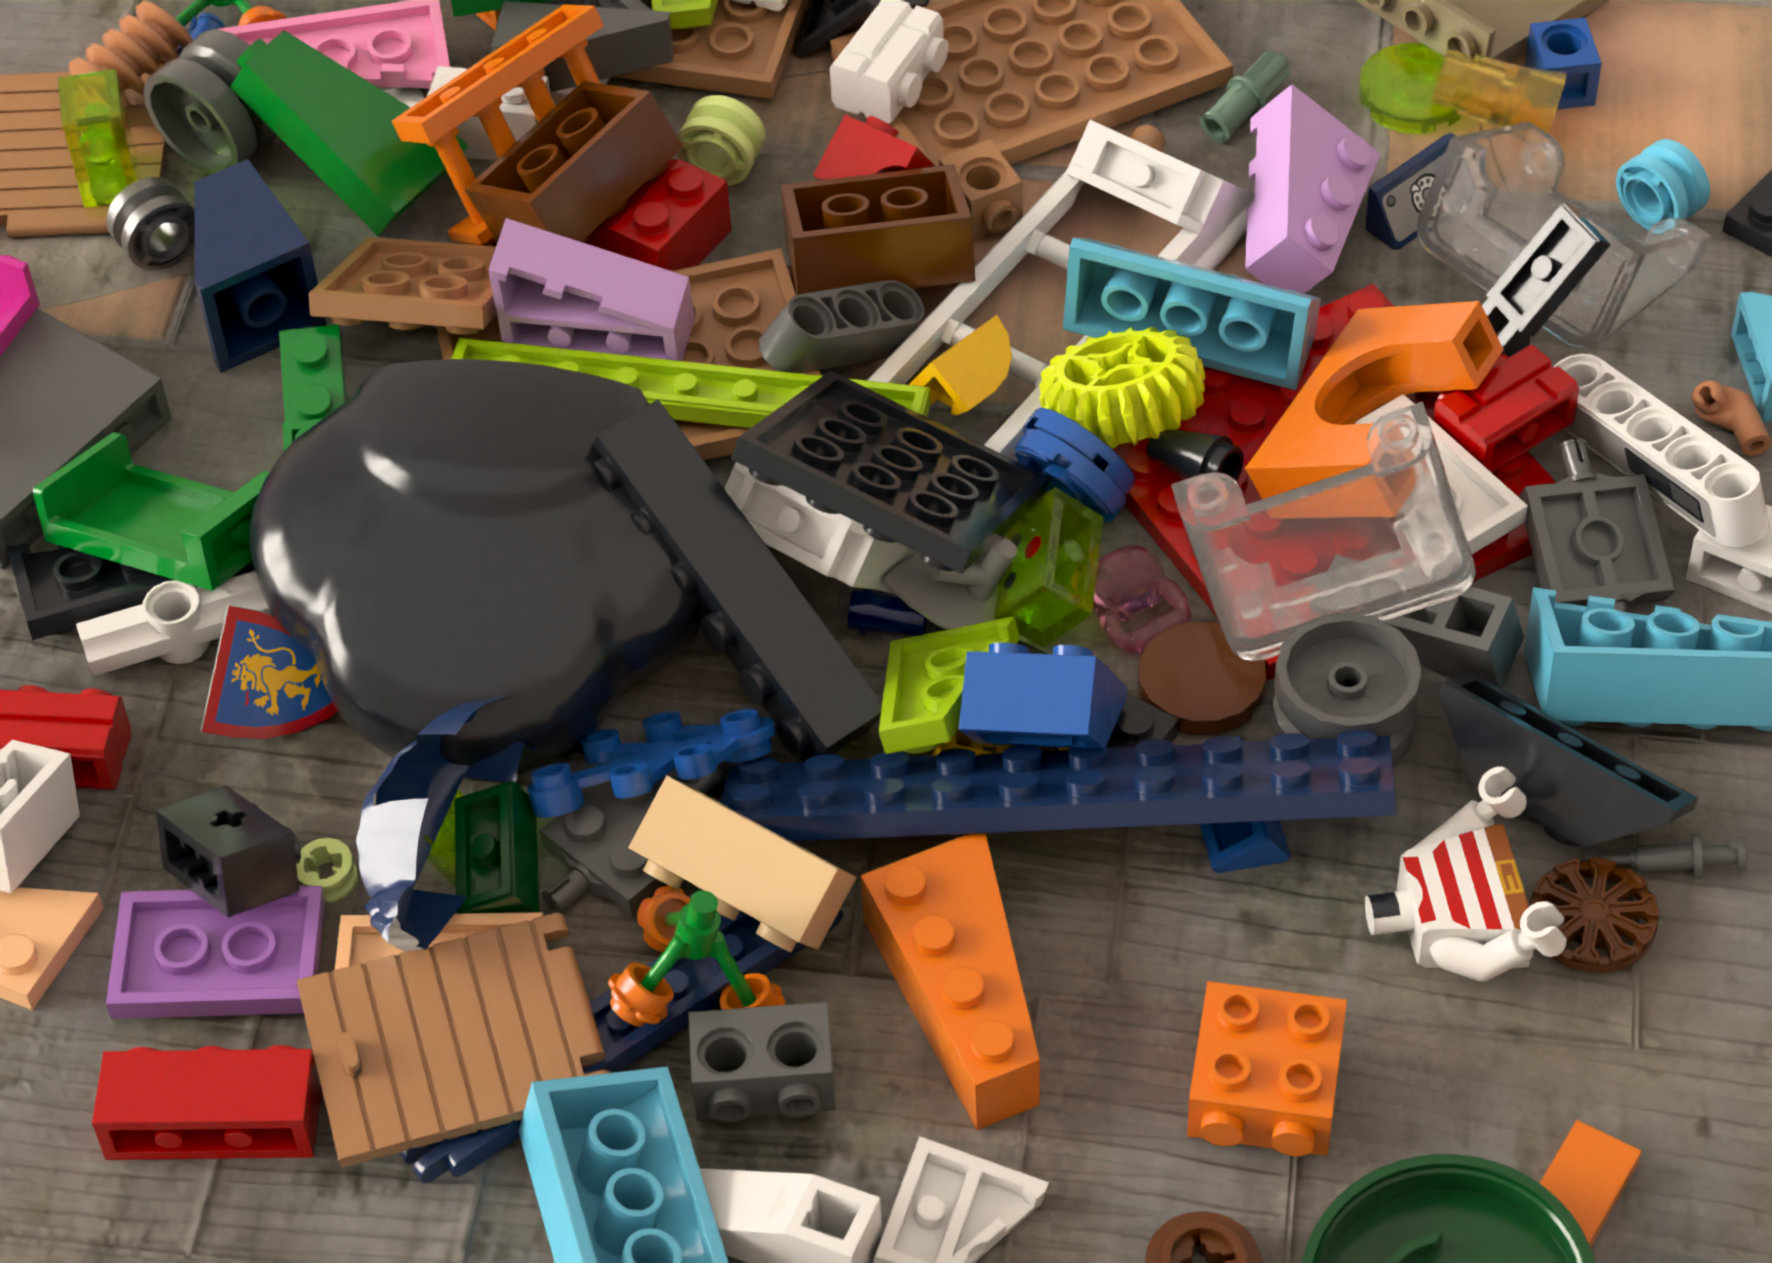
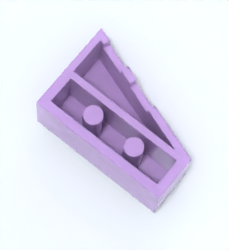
M1291 84L1251 117L1250 133L1257 135L1256 157L1249 162V178L1255 180L1254 203L1247 208L1245 270L1264 284L1304 294L1333 272L1381 153Z
M508 218L505 219L488 269L502 342L683 361L695 319L688 276Z

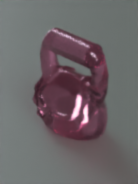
M1130 544L1108 553L1090 565L1078 579L1077 587L1082 600L1097 613L1100 625L1110 641L1128 653L1142 655L1146 645L1163 630L1190 622L1192 614L1186 594L1174 581L1165 576L1164 568L1156 555L1149 553L1141 545ZM1161 599L1167 600L1174 606L1173 609L1129 633H1126L1121 627L1120 621L1130 620L1132 615L1147 607L1156 606V603Z

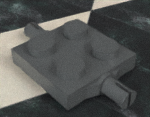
M1578 438L1576 442L1575 439L1563 442L1559 446V450L1562 453L1567 477L1554 484L1526 486L1519 495V498L1528 505L1525 525L1541 588L1556 590L1555 602L1587 606L1589 595L1615 599L1614 609L1628 613L1627 607L1633 603L1668 599L1674 592L1675 587L1645 474L1613 477L1594 473L1586 448V440Z
M717 765L716 771L710 775L680 782L707 795L716 786L722 784L726 778L722 769ZM666 775L653 784L652 790L632 798L614 797L611 781L597 784L584 795L585 804L581 808L568 814L557 816L540 830L543 847L565 863L569 871L548 890L542 892L543 900L551 910L554 909L555 913H563L568 906L584 893L592 892L595 895L612 900L629 915L634 916L645 898H652L655 890L660 887L670 886L644 872L643 868L648 859L628 848Z

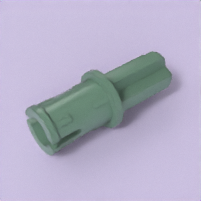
M1273 50L1266 51L1242 76L1232 77L1227 84V92L1210 110L1200 117V125L1206 135L1216 142L1225 143L1251 115H1255L1266 106V99L1290 75L1291 70L1287 65L1288 58L1283 53L1278 55Z

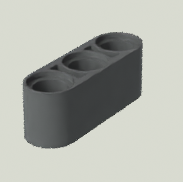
M886 280L799 294L791 298L759 339V348L768 364L778 371L805 373L883 359L890 356L924 316V306L921 298L912 288L897 280Z

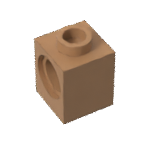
M991 139L939 158V166L955 164L972 217L973 242L1012 228L1023 216V181Z

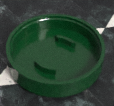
M1433 1154L1416 1156L1385 1165L1366 1174L1346 1188L1335 1198L1316 1223L1307 1242L1302 1263H1595V1259L1582 1228L1571 1212L1556 1196L1531 1177L1509 1166L1488 1159L1459 1154Z

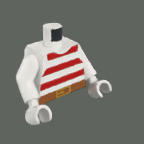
M1495 767L1488 770L1479 782L1478 790L1480 797L1483 799L1480 803L1471 800L1440 827L1401 855L1397 891L1367 895L1365 897V913L1371 935L1408 931L1416 962L1424 968H1441L1478 982H1485L1512 968L1529 967L1530 959L1533 957V950L1535 949L1542 955L1552 957L1561 954L1566 947L1567 939L1556 927L1564 922V917L1549 902H1537L1529 907L1504 824L1494 825L1493 817L1496 814L1505 818H1513L1520 815L1526 807V795L1518 787L1511 788L1501 796L1502 792L1512 787L1516 780V777L1505 767Z

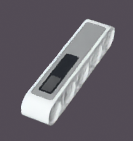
M1577 354L1564 358L1553 366H1559L1577 381L1578 388H1580L1575 420L1564 428L1567 433L1577 440L1578 438L1585 439L1586 447L1624 475L1645 474L1650 494L1715 542L1725 547L1741 548L1755 544L1766 536L1770 528L1760 475L1753 465L1599 357L1591 354Z

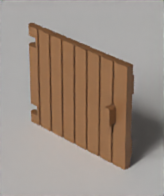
M70 72L0 75V226H6L8 237L109 233L106 224L107 213L116 196L127 186L140 179L148 177L163 178L167 142L154 126L145 106L143 95L129 87L124 91L131 107L125 110L111 101L108 107L114 121L109 122L96 113L78 91ZM146 73L141 76L144 84H146L150 77ZM126 117H127V121H128L130 137H129V134H128V129H127V124H126ZM124 121H125V125H126L127 136H126Z
M553 913L533 918L532 921L526 920L502 926L497 930L491 929L466 936V938L460 937L433 944L431 947L428 946L426 950L406 951L396 956L394 954L367 961L365 964L359 963L332 970L330 973L324 972L296 980L341 1168L373 1160L375 1157L380 1158L407 1151L408 1148L414 1149L437 1143L446 1138L448 1140L467 1135L480 1129L485 1130L512 1123L513 1120H522L532 1082L610 1073L608 1070H600L584 1075L582 1067L602 1062L605 1059V1052L573 947L564 946L548 951L546 945L547 942L569 936L565 917L562 913ZM361 1064V1073L356 1077L355 1071L360 1068Z

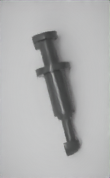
M1695 833L1691 834V843L1636 845V848L1632 849L1630 853L1600 854V847H1589L1583 852L1584 861H1589L1590 857H1600L1617 862V866L1631 865L1633 869H1637V872L1693 870L1694 879H1703V866L1737 865L1738 871H1747L1745 837H1736V839L1729 841L1728 845L1702 846L1701 834Z

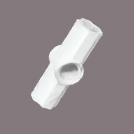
M255 570L231 577L213 591L200 587L195 588L190 584L177 580L166 581L154 586L146 594L141 605L77 623L76 626L92 677L155 657H160L164 661L174 664L189 663L200 658L207 651L210 641L220 638L227 605L273 615L265 602Z

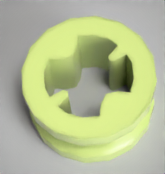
M321 838L307 843L301 849V861L296 865L300 886H322L326 903L341 900L354 890L358 883L359 872L350 849L346 844L333 838ZM332 863L334 875L326 879H320L318 866Z

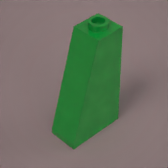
M285 30L268 44L259 38L237 59L236 63L242 69L230 88L377 236L448 173L435 147H429L424 143L401 141L391 121L411 107ZM456 135V138L463 152L465 153L469 146L460 137Z

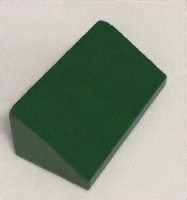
M511 780L455 798L456 895L467 897L456 911V914L539 913L537 816L533 814L529 795Z

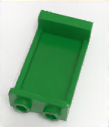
M112 432L37 484L33 489V495L46 542L213 591L253 561L249 544L250 522L254 504L269 472H261L235 492L134 464L131 459L126 436Z

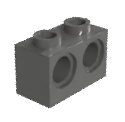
M828 1002L689 1012L691 1081L697 1121L714 1119L719 1122L731 1123L751 1116L785 1114L791 1117H806L817 1111L836 1110ZM794 1062L808 1063L800 1067L787 1066L788 1064ZM726 1067L738 1068L731 1072H718V1070Z

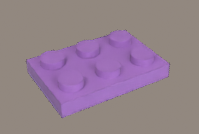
M299 886V892L229 918L192 890L121 892L106 999L110 1018L134 1019L304 1013L296 980L319 974L326 903L322 886Z

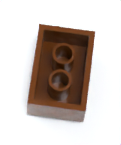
M583 81L474 180L465 191L497 242L505 219L508 218L587 244L589 235L606 219L623 211L628 204V198L645 182L660 176L666 170L667 162L683 146L651 91Z
M955 164L780 185L786 250L797 295L886 280H897L908 285L910 288L930 287L938 290L950 289L962 282L975 281L972 217Z

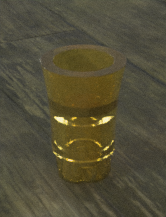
M1447 50L1431 102L1448 108H1456L1455 114L1483 122L1541 149L1553 122L1567 72L1526 67L1499 61L1477 53L1472 58L1458 51Z

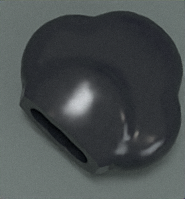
M447 359L393 363L377 367L358 387L353 397L298 436L278 458L263 482L253 507L250 522L249 544L258 583L273 616H275L290 636L315 657L319 675L340 716L368 743L385 754L394 757L416 740L417 734L437 716L455 706L484 698L510 695L487 703L479 708L474 719L463 725L456 735H443L440 744V754L450 763L471 765L501 752L515 742H522L530 748L537 746L536 750L533 751L523 745L518 772L548 763L581 744V740L592 734L606 718L615 703L630 685L646 678L670 663L697 637L701 630V608L698 594L694 592L686 596L683 587L671 569L680 560L658 530L649 535L643 532L630 516L631 513L640 508L621 486L610 492L594 465L601 458V455L592 446L596 436L649 405L641 389L587 373L510 361Z

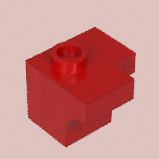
M845 114L812 176L817 180L935 167V165L918 147L896 138L899 131L888 123L873 116H868L865 123Z

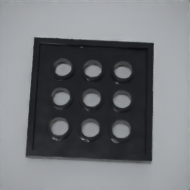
M831 370L739 436L731 460L749 468V473L755 479L769 485H783L806 496L807 503L813 508L829 514L840 513L862 524L864 531L873 538L888 543L898 542L920 553L922 560L931 567L948 572L956 571L960 574H963L1042 499L1050 477Z

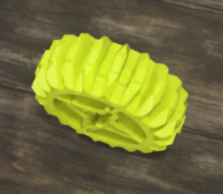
M1130 327L1125 332L1113 333L1109 330L1105 336L1098 338L1088 337L1086 343L1079 346L1070 345L1066 348L1064 355H1056L1050 360V366L1041 372L1042 381L1039 383L1041 392L1039 401L1041 407L1056 411L1075 421L1093 433L1111 449H1114L1123 443L1136 445L1139 440L1148 437L1157 439L1160 432L1176 430L1180 427V421L1189 420L1195 416V409L1204 403L1203 392L1205 391L1203 379L1206 377L1202 359H1198L1196 347L1191 345L1188 337L1178 336L1176 331L1165 330L1159 332L1156 327H1149L1143 331H1136L1133 327Z

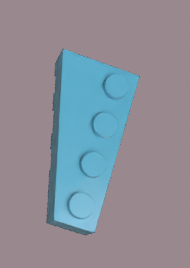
M1533 587L1524 657L1540 709L1545 714L1570 726H1578L1586 722H1619L1638 728L1647 727L1655 723L1685 724L1696 729H1711L1717 725L1751 726L1762 731H1772V622L1717 614L1712 619L1711 625L1699 623L1693 616L1681 612L1680 608L1655 605V611L1649 616L1615 610V599L1589 595L1587 606L1555 602L1556 590Z

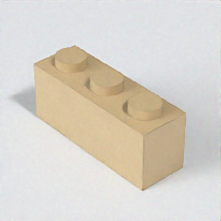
M666 776L628 847L648 859L643 868V871L676 889H679L685 879L704 891L711 892L718 900L717 911L719 914L735 921L741 910L761 922L755 932L757 935L789 952H792L797 942L817 950L820 948L857 878L698 790L669 776Z

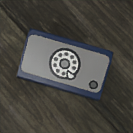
M1451 132L1445 134L1369 187L1366 231L1390 248L1398 250L1473 198V183L1457 136Z

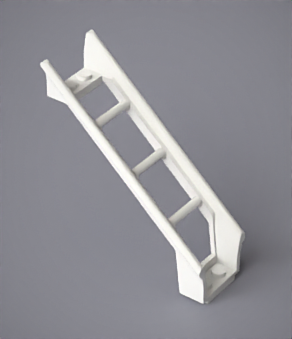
M1090 120L1068 169L976 264L975 281L959 283L867 381L905 384L944 342L954 346L975 331V329L963 324V322L1028 253L1039 256L1068 270L1070 245L1046 233L1073 206L1080 188L1085 183L1183 227L1158 256L1213 271L1246 235L1247 208L1254 203L1255 194ZM1085 335L1076 345L1079 346L1086 343V339L1090 336ZM1011 347L1012 359L1009 373L1033 384L1037 388L984 446L1017 461L1016 449L1014 447L1024 435L1023 425L1035 409L1041 408L1039 396L1041 395L1039 383L1042 381L1041 372L1049 365ZM737 462L724 488L766 545L827 577H834L851 587L874 589L895 594L882 580L903 559L918 553L898 542L888 543L873 538L864 531L862 524L840 513L829 514L813 508L807 503L806 496L783 485H769L755 479L749 473V468Z

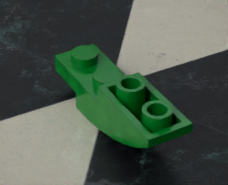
M337 324L279 331L285 423H282L284 451L298 436L349 400L345 382L342 334L340 326Z

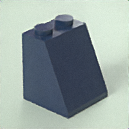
M248 159L195 181V284L215 364L220 373L279 348V331L327 326L325 317L310 316L309 292L318 285L310 244Z

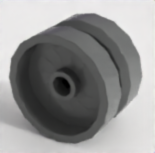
M218 29L202 32L183 48L179 58L168 61L153 73L143 88L145 106L154 126L164 140L187 163L208 175L244 160L252 159L257 148L267 146L278 136L230 88L242 69L236 61L250 44L232 33Z
M1349 612L1322 615L1298 626L1282 643L1276 663L1274 682L1276 693L1273 701L1271 722L1274 735L1297 733L1305 735L1309 739H1337V736L1341 733L1352 730H1364L1372 732L1376 736H1390L1394 768L1410 750L1415 730L1417 700L1422 675L1415 647L1400 630L1380 619Z

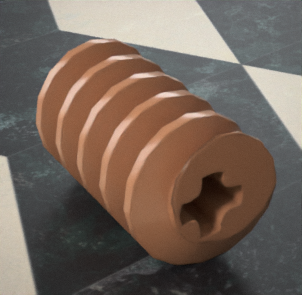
M143 1L136 6L137 17L126 15L120 19L119 27L121 32L114 29L107 30L103 34L102 39L104 46L96 43L89 45L86 48L88 61L77 57L69 62V70L78 91L92 109L109 122L114 121L108 107L111 101L125 110L130 108L131 104L124 90L129 87L144 96L143 88L145 84L141 76L144 73L149 76L155 73L160 68L158 61L161 59L168 62L179 58L175 47L180 45L184 48L193 41L190 34L176 18L152 2Z

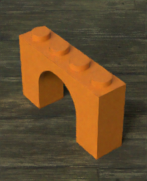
M1480 301L1366 308L1356 311L1245 467L1271 516L1388 514L1395 512L1422 471L1396 422L1355 424V422L1402 394L1477 389L1504 350Z

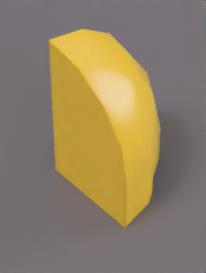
M998 315L992 317L934 359L909 385L930 387L931 404L939 400L952 407V415H960L971 410L994 393L1008 376L1012 359L1009 334Z

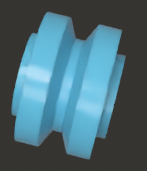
M1661 139L1644 149L1640 155L1624 163L1616 175L1617 193L1627 213L1642 227L1657 234H1665L1675 229L1686 218L1693 216L1704 208L1710 197L1709 179L1698 158L1687 147L1670 139Z

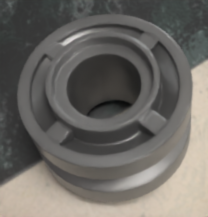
M161 177L140 179L123 189L110 205L106 219L107 229L131 261L141 269L154 271L173 266L185 258L195 246V209L183 197L176 186L167 179Z

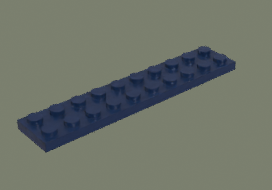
M1364 730L1347 731L1338 735L1337 739H1309L1307 736L1297 733L1280 734L1272 737L1269 741L1242 742L1235 737L1219 736L1207 739L1202 744L1175 745L1168 740L1152 739L1137 744L1136 747L1108 748L1106 746L1105 750L1070 748L1069 750L1041 751L1040 748L1035 746H1014L1006 749L1003 753L976 755L970 749L953 748L938 753L937 756L909 757L908 754L899 751L889 754L882 752L874 755L871 759L844 760L839 755L821 754L813 756L805 762L778 763L774 758L759 757L744 761L740 765H731L720 801L721 804L789 841L1396 815L1390 736H1376L1374 733Z

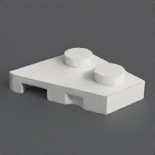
M919 1136L873 1263H975L1041 1205L1049 1182Z

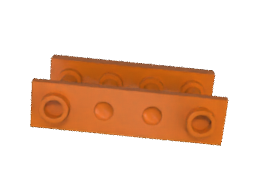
M563 4L391 121L401 141L424 143L429 147L436 148L469 214L468 217L447 230L451 241L484 246L497 242L465 191L477 178L456 138V135L459 133L457 126L470 117H479L498 158H500L516 143L499 107L503 102L501 96L514 87H521L539 122L556 106L542 78L546 73L544 67L555 59L564 58L577 86L583 81L600 83L584 49L588 45L586 38L604 27L595 6Z

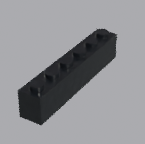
M659 399L598 434L592 446L601 455V458L594 465L610 492L621 486L640 508L630 514L646 535L658 530L680 561L672 566L671 569L683 587L686 596L694 592L698 594L701 608L700 628L705 639L716 651L724 652L738 671L739 683L745 694L754 703L762 704L776 723V731L783 746L792 755L800 756L803 762L816 755L834 754L868 732L881 717V700Z

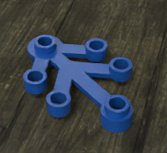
M743 709L722 716L720 724L683 725L679 712L667 711L651 715L642 721L646 743H621L619 732L616 729L594 731L587 738L581 740V746L587 764L602 765L571 773L570 765L566 763L550 764L534 770L531 773L533 783L527 788L533 814L537 817L547 818L573 812L585 804L582 788L606 781H611L614 797L632 798L652 790L654 783L675 768L679 779L691 780L712 774L716 771L717 765L722 761L744 762L762 757L773 749L771 737L776 732L774 721L769 717L759 716L758 711L755 709Z

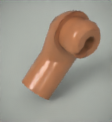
M1714 380L1703 381L1695 387L1691 398L1695 406V412L1701 419L1734 432L1743 454L1747 456H1757L1768 450L1772 443L1771 438L1749 394L1732 387L1723 386Z

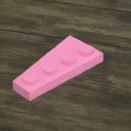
M408 0L218 29L232 33L250 45L259 38L268 44L285 30L376 87L430 89L437 67H450L440 0Z

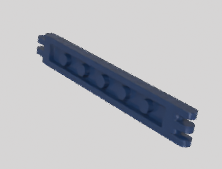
M841 909L829 931L835 928L842 920L843 911ZM741 910L735 921L723 915L721 916L719 931L722 932L728 950L743 975L750 973L764 975L805 948L806 945L797 942L792 952H789L767 941L755 933L761 922ZM711 956L700 960H691L683 957L675 962L664 977L671 986L674 997L666 1007L668 1010L667 1017L658 1024L645 1023L643 1026H634L620 1018L610 1004L612 989L591 1001L590 1005L605 1052V1059L600 1063L582 1067L584 1075L600 1070H608L610 1073L619 1072L688 1026L689 1012L710 1011L718 1006L723 990L730 983L716 959ZM659 957L646 966L652 968ZM513 1120L512 1123L485 1130L480 1129L477 1132L448 1140L446 1138L443 1141L414 1149L408 1148L407 1151L399 1152L398 1154L407 1164L415 1163L413 1172L423 1183L435 1180L448 1170L454 1177H459L520 1138L518 1131L521 1120Z

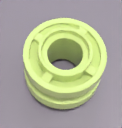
M722 95L706 96L694 104L686 123L677 135L683 148L676 154L678 159L727 180L728 186L736 185L748 176L755 158L760 153L766 139L765 128L758 115L744 103Z

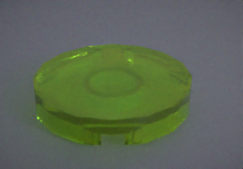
M1408 42L1387 46L1371 55L1361 68L1358 99L1362 107L1365 104L1370 109V117L1382 126L1403 133L1423 134L1434 132L1436 125L1449 121V127L1459 121L1468 110L1472 76L1468 71L1423 43Z

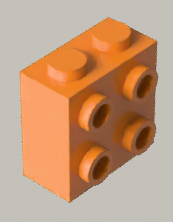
M1207 981L1189 1095L1187 1137L1201 1138L1218 1146L1244 1144L1272 1148L1289 1156H1305L1308 1154L1328 1156L1347 999Z

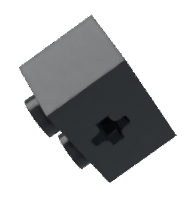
M227 785L156 810L163 869L228 918L299 892L296 865L301 861V850L293 831L289 827L283 826L262 811L256 804L249 802Z

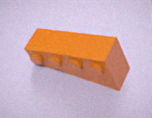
M986 833L967 834L862 874L861 888L864 923L976 1130L1039 1106L1040 1058Z

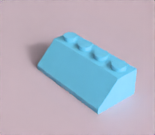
M1073 238L1069 246L1063 330L1093 338L1105 336L1109 330L1113 333L1125 332L1130 327H1133L1136 331H1143L1149 327H1156L1159 332L1173 330L1176 331L1178 336L1190 339L1191 345L1196 347L1198 359H1202L1204 367L1296 390L1315 338L1321 298L1182 263L1177 260L1135 251L1119 245H1112L1089 238Z
M668 1067L535 1081L531 1083L518 1132L555 1263H728Z

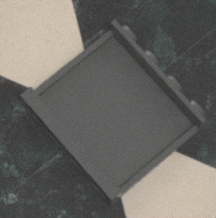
M38 308L0 356L1 569H5L11 563L6 546L29 544L30 546L43 535L33 495V489L37 484L112 432L126 436L130 455H132L172 419L160 377Z

